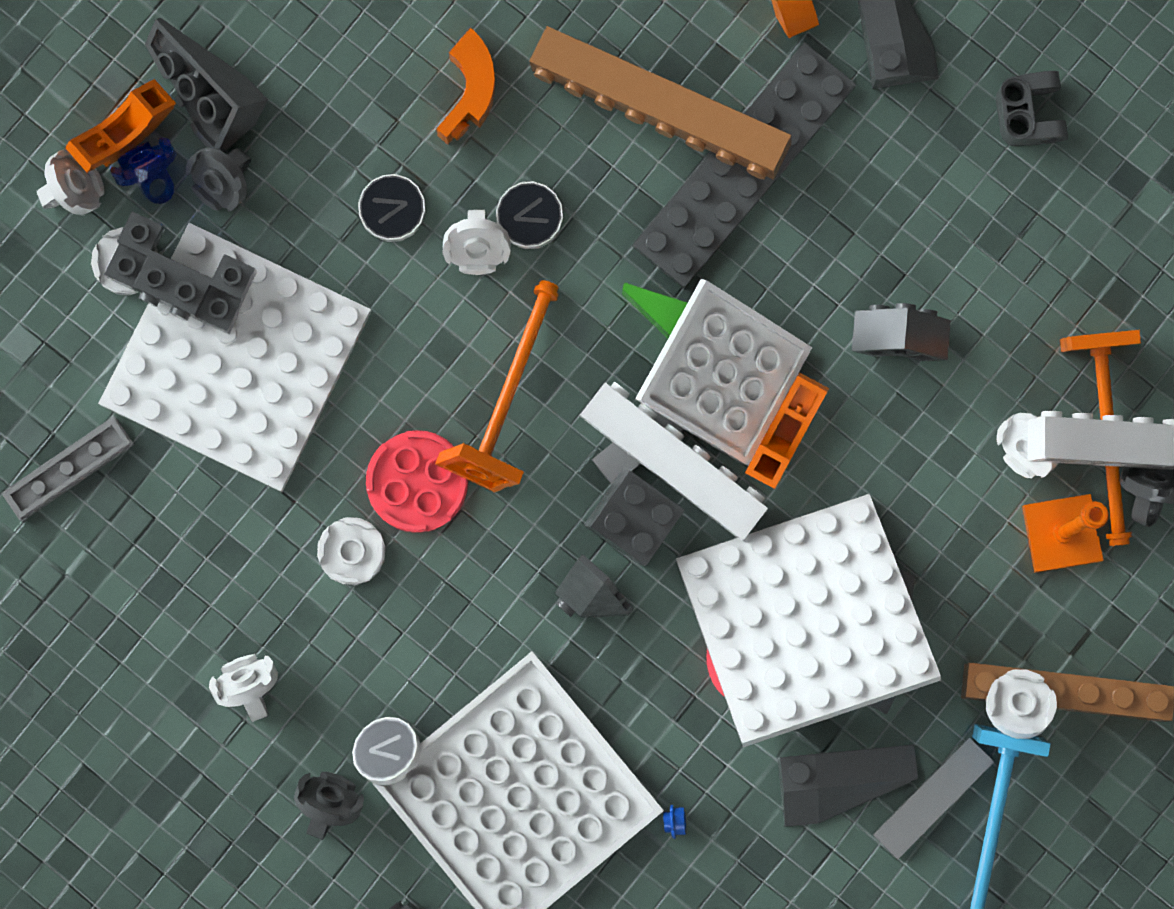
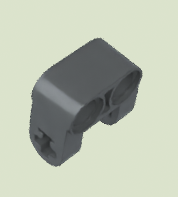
M1043 71L1007 78L1002 83L996 94V105L1002 139L1011 146L1041 145L1068 139L1065 120L1035 123L1031 96L1050 94L1061 90L1058 71ZM1009 88L1016 89L1021 95V100L1017 102L1010 101L1005 95V90ZM1010 122H1021L1025 126L1026 133L1022 135L1013 133L1010 129Z

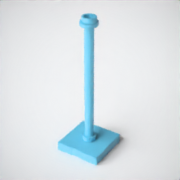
M974 724L972 737L980 744L999 747L998 753H1001L970 909H984L1014 758L1019 757V752L1048 757L1051 743L1039 736L1030 739H1015L1003 734L997 728Z

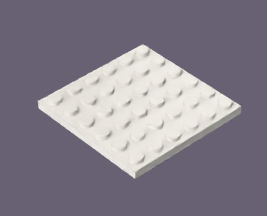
M188 223L171 257L172 260L213 278L224 254L257 270L242 303L237 320L230 334H227L192 317H189L188 321H184L170 314L171 307L160 302L157 307L148 304L98 404L283 492L372 311L370 308Z
M870 494L748 534L743 541L736 538L676 558L680 574L743 747L941 681L940 672Z
M532 651L420 743L421 753L419 761L414 769L411 768L405 774L407 777L400 782L390 785L373 784L475 909H547L664 811Z

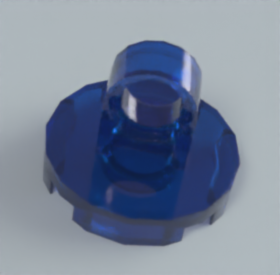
M159 138L158 142L160 145L153 147L150 146L149 142L142 143L122 155L117 160L120 166L118 168L111 167L110 169L117 185L129 186L137 184L142 194L155 204H163L169 201L174 194V184L166 168L174 161L177 153L167 138ZM156 179H163L166 184L165 191L159 196H152L149 191L150 184Z

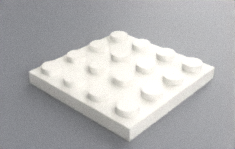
M701 279L640 389L636 400L739 463L749 466L812 347L709 281Z

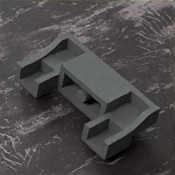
M132 211L117 240L119 245L104 275L108 279L140 293L138 298L147 304L157 307L160 302L171 307L170 314L184 321H188L189 317H192L230 334L257 270L224 254L213 278L154 252L165 228L163 225Z

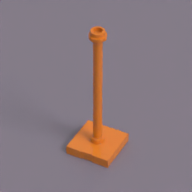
M541 280L539 285H536L533 292L538 297L479 450L462 443L441 451L435 465L493 492L518 485L524 471L494 458L492 452L549 303L558 299L559 294L557 292L559 287L554 283Z
M1140 330L1070 336L1060 339L1061 352L1090 350V355L1094 356L1101 420L1102 416L1114 415L1108 355L1112 354L1111 347L1140 344ZM1105 466L1112 533L1106 534V539H1109V546L1130 544L1129 537H1132V532H1125L1119 467Z
M1091 494L1022 506L1034 573L1103 561L1100 540L1096 529L1103 527L1107 523L1109 513L1102 503L1092 502Z

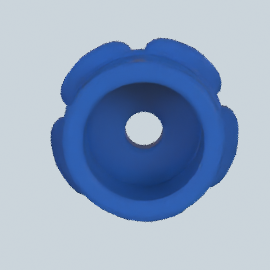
M670 805V812L663 813L665 833L671 832L672 838L676 839V835H686L685 808H674V805Z

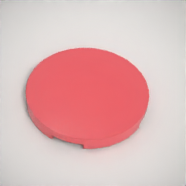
M420 430L406 431L382 444L372 456L366 473V490L376 513L392 527L411 533L433 531L451 521L465 501L468 491V480L435 465L441 451L454 446L437 434Z

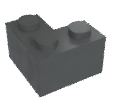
M896 303L895 309H890L889 306L869 305V310L855 311L852 351L872 357L903 356L918 361L947 360L951 320L938 317V312L935 310H916V305L909 303Z

